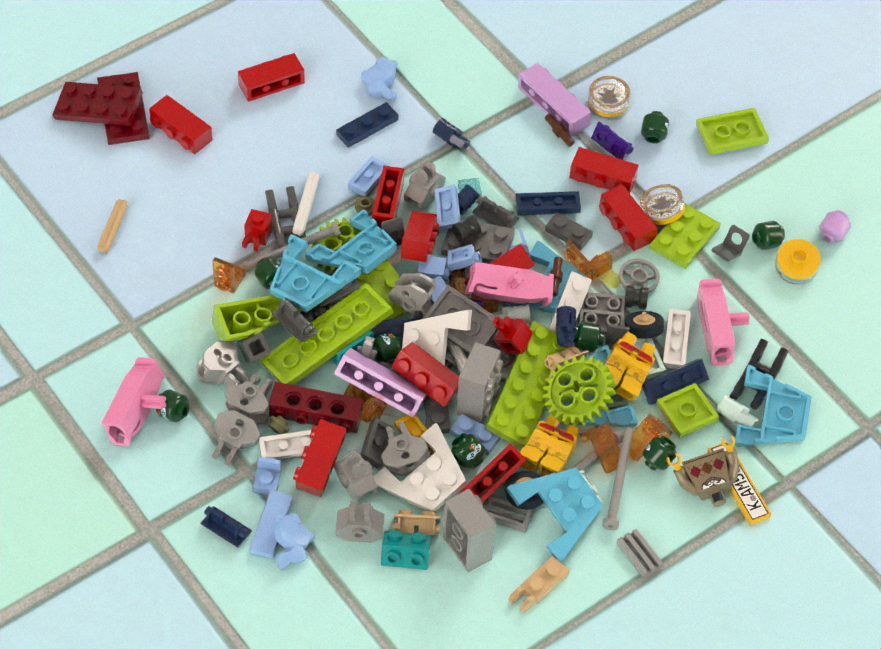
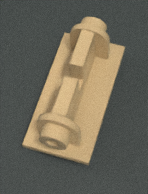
M572 346L561 351L560 354L557 352L547 356L544 364L551 371L557 372L558 368L556 365L559 364L563 367L565 365L564 359H567L570 363L573 356H575L580 361L581 356L584 355L586 357L589 351L581 352L579 348Z
M399 510L398 514H393L394 519H398V522H393V530L414 534V526H419V533L433 536L440 534V524H436V521H440L441 516H436V512L422 511V515H412L413 511Z

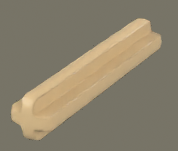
M116 200L97 245L99 252H109L128 207L126 200Z

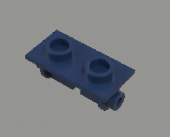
M208 506L205 509L204 514L207 516L200 523L237 548L252 532L251 529L215 506Z

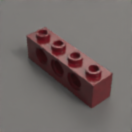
M275 382L269 400V416L277 417L279 415L285 420L318 426L320 419L346 428V433H358L363 415V399Z

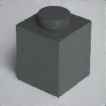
M262 332L237 342L246 362L252 363L272 353Z

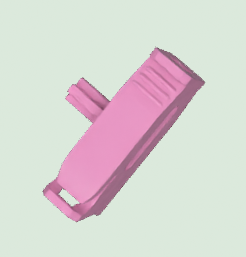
M475 262L470 267V278L465 289V295L469 296L473 293L480 298L517 304L542 303V306L547 307L552 302L554 275H543L528 269Z
M703 279L699 281L697 299L710 361L713 366L729 365L733 362L736 345L732 326L749 325V313H729L721 280ZM717 357H726V360H717Z
M138 357L135 360L134 366L126 374L102 421L110 441L115 445L129 446L131 438L141 429L150 409L166 407V397L157 396L165 375L156 360L152 358ZM118 437H125V439L118 440Z

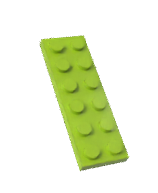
M365 283L360 289L352 292L312 321L313 327L318 331L316 335L302 343L294 336H291L273 349L272 353L262 357L260 361L279 383L295 385L394 312L392 307Z
M533 321L529 326L533 335L524 353L516 355L484 427L520 449L525 447L546 403L542 397L544 394H547L543 387L549 386L545 379L549 378L551 370L545 366L544 360L549 355L557 352L560 354L561 351L568 349L558 346L556 333L536 321Z

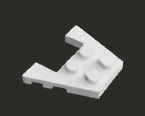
M463 310L404 323L402 349L411 342H414L445 366L448 328L470 330L472 310Z
M437 423L421 435L427 446L435 453L400 482L386 467L373 476L377 487L386 490L388 494L399 496L407 500L408 503L431 512H436L445 504V501L451 499L467 485L466 479Z

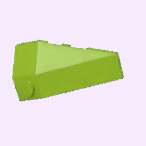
M268 295L214 305L212 324L218 339L228 342L249 338L279 323L280 321L272 312L280 308L279 302L281 299ZM295 307V308L298 310V312L303 311V310H301V309Z

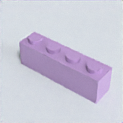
M536 63L519 73L518 88L546 114H552L558 123H562L570 137L590 126V109L583 105L573 93H570L560 81L556 80L546 68Z
M351 348L343 355L334 372L340 378L413 418L420 410L427 396L425 392L406 378Z

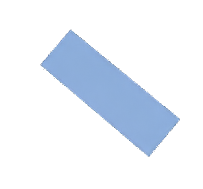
M270 491L250 547L251 554L273 559L278 545L274 533L276 525L274 516L276 514L288 515L293 502L292 495Z

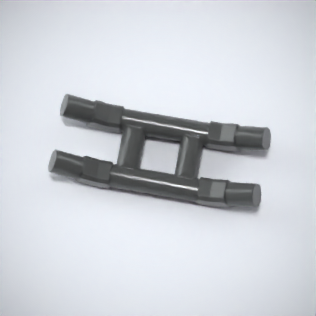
M294 186L286 187L289 209L277 210L273 190L265 191L268 211L272 214V226L278 248L286 246L284 235L293 234L292 229L294 225L281 227L280 219L292 217L293 223L295 222L298 202ZM305 231L302 236H298L297 234L296 236L301 239L306 237Z

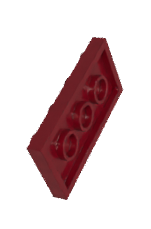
M138 72L97 77L98 84L141 88ZM143 97L140 99L131 126L105 124L108 145L150 139Z
M65 82L52 115L55 120L131 126L143 92L139 87Z

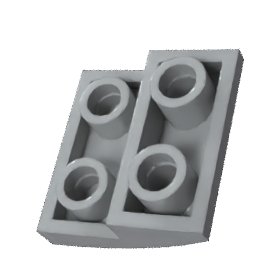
M587 292L580 309L579 323L584 321L598 324L601 327V333L607 332L609 324L623 326L625 296Z

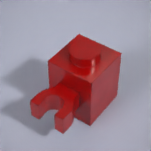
M251 209L244 224L245 237L242 241V248H247L249 243H254V251L258 252L260 245L266 246L273 230L272 214Z
M495 316L492 324L499 330L495 342L505 354H523L533 335L527 323L523 319H511L509 316H505L502 321L499 316Z

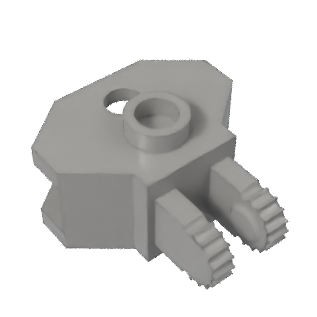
M425 161L423 166L411 175L409 179L410 184L404 193V200L407 202L412 200L418 202L419 209L428 208L435 200L434 189L441 188L445 184L446 177L436 172V166L431 161Z
M422 273L402 274L395 283L396 285L388 293V297L391 302L404 308L405 311H410L414 318H422L432 307L430 300L437 286L432 278Z
M217 341L203 353L202 360L197 363L196 376L202 382L217 383L218 385L224 383L227 387L239 385L240 383L243 384L245 380L249 382V376L239 366L241 362L238 360V347L231 341Z
M257 373L251 377L249 382L245 380L243 384L232 385L224 392L227 399L225 406L228 411L235 410L239 413L243 411L245 414H248L246 417L254 420L256 424H262L269 418V403L266 396L272 387L273 380L267 378L263 385L259 387L257 385L260 382L261 376Z
M235 410L220 412L213 425L219 439L212 458L217 459L222 451V447L225 446L231 449L224 463L229 466L236 452L238 453L243 448L255 446L260 435L255 421Z
M401 421L399 422V428L403 433L395 437L393 428L391 426L386 427L389 444L381 457L384 465L392 474L404 476L418 468L431 454L425 440L411 436L405 422Z
M357 450L348 452L345 458L334 463V469L340 483L356 502L361 501L362 495L369 491L373 494L378 492L377 484L372 475L373 468L368 461H364Z
M350 501L349 507L337 512L336 536L352 542L372 543L383 539L384 513L373 509L371 503L356 504V502Z

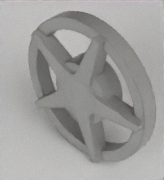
M644 259L629 260L621 266L619 271V281L625 290L626 286L633 285L648 288L646 285L647 280L656 279L655 283L649 287V294L657 287L660 279L659 271L655 265ZM632 264H640L639 268H635L632 271L625 269ZM643 265L652 269L654 274H648V272L645 269H643ZM623 273L630 277L631 281L628 284L623 279Z

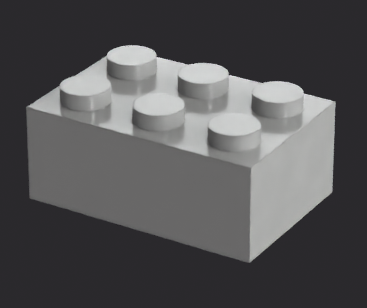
M474 343L459 376L458 416L464 414L481 424L485 416L489 417L493 407L491 402L493 398L497 399L501 386H499L502 377L500 371L503 365V361L500 360L501 350Z
M467 489L445 501L443 539L467 572L492 560L496 521L491 513L485 511L481 499L477 495L474 496L470 489Z

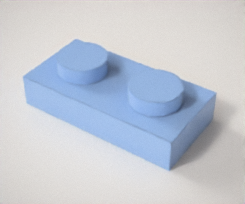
M371 156L348 182V189L363 197L367 196L379 183L383 165H389Z
M455 184L434 189L437 221L440 224V230L450 229L453 224L461 222L458 192Z
M464 414L460 415L450 429V435L455 438L462 433L475 435L485 447V454L487 455L491 453L500 440L499 436L485 429L484 425Z

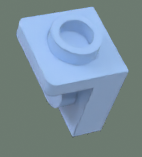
M472 244L448 251L447 265L450 271L472 266L475 262L482 263L480 253L475 251Z
M258 457V468L253 492L269 495L270 491L277 492L281 476V461L272 457Z

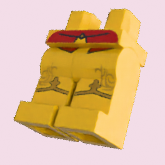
M627 332L614 344L604 365H607L610 370L609 372L614 376L612 380H614L617 386L615 392L632 402L638 397L643 382L655 360L653 357L655 347L649 343H644L641 349L634 347L633 345L637 337Z
M551 415L544 422L540 420L526 446L520 451L526 460L534 464H529L525 461L520 467L536 473L539 469L541 476L551 474L546 469L554 473L564 471L576 449L579 428L570 424L563 431L558 428L560 422Z

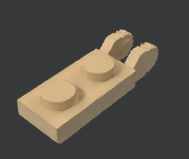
M551 556L520 587L511 593L509 601L514 604L524 594L528 596L519 608L520 611L525 613L558 586L569 575L570 570L555 557Z

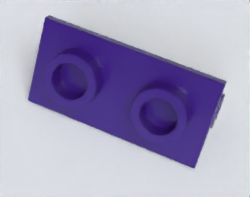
M600 121L597 123L591 139L618 159L623 160L626 153L629 155L633 152L634 148L630 142L628 143L623 138H620L608 125H604Z

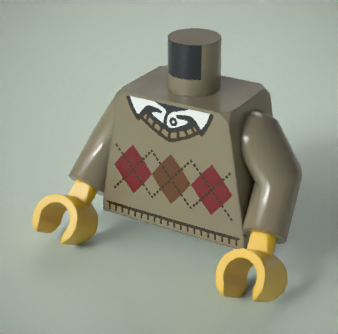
M731 435L733 440L731 445L725 444L724 436L721 439V444L727 451H724V448L683 461V466L680 465L681 457L677 453L675 455L678 461L675 464H671L669 457L666 459L667 463L674 467L673 472L680 486L691 495H698L701 500L711 499L714 507H719L726 503L724 493L732 490L731 484L736 481L739 471L737 452L733 449L735 444V437Z

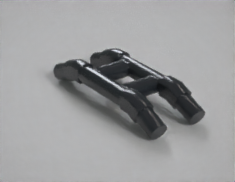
M761 338L747 366L752 365L756 368L755 370L763 374L767 373L773 376L775 380L789 351L781 347L772 366L760 363L768 341ZM747 366L729 395L735 401L745 389L744 382ZM751 388L758 391L750 404L751 409L757 410L763 403L767 391Z

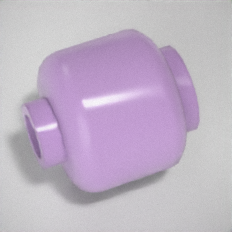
M838 210L828 212L819 226L822 238L829 243H833V241L841 242L851 228L848 215Z

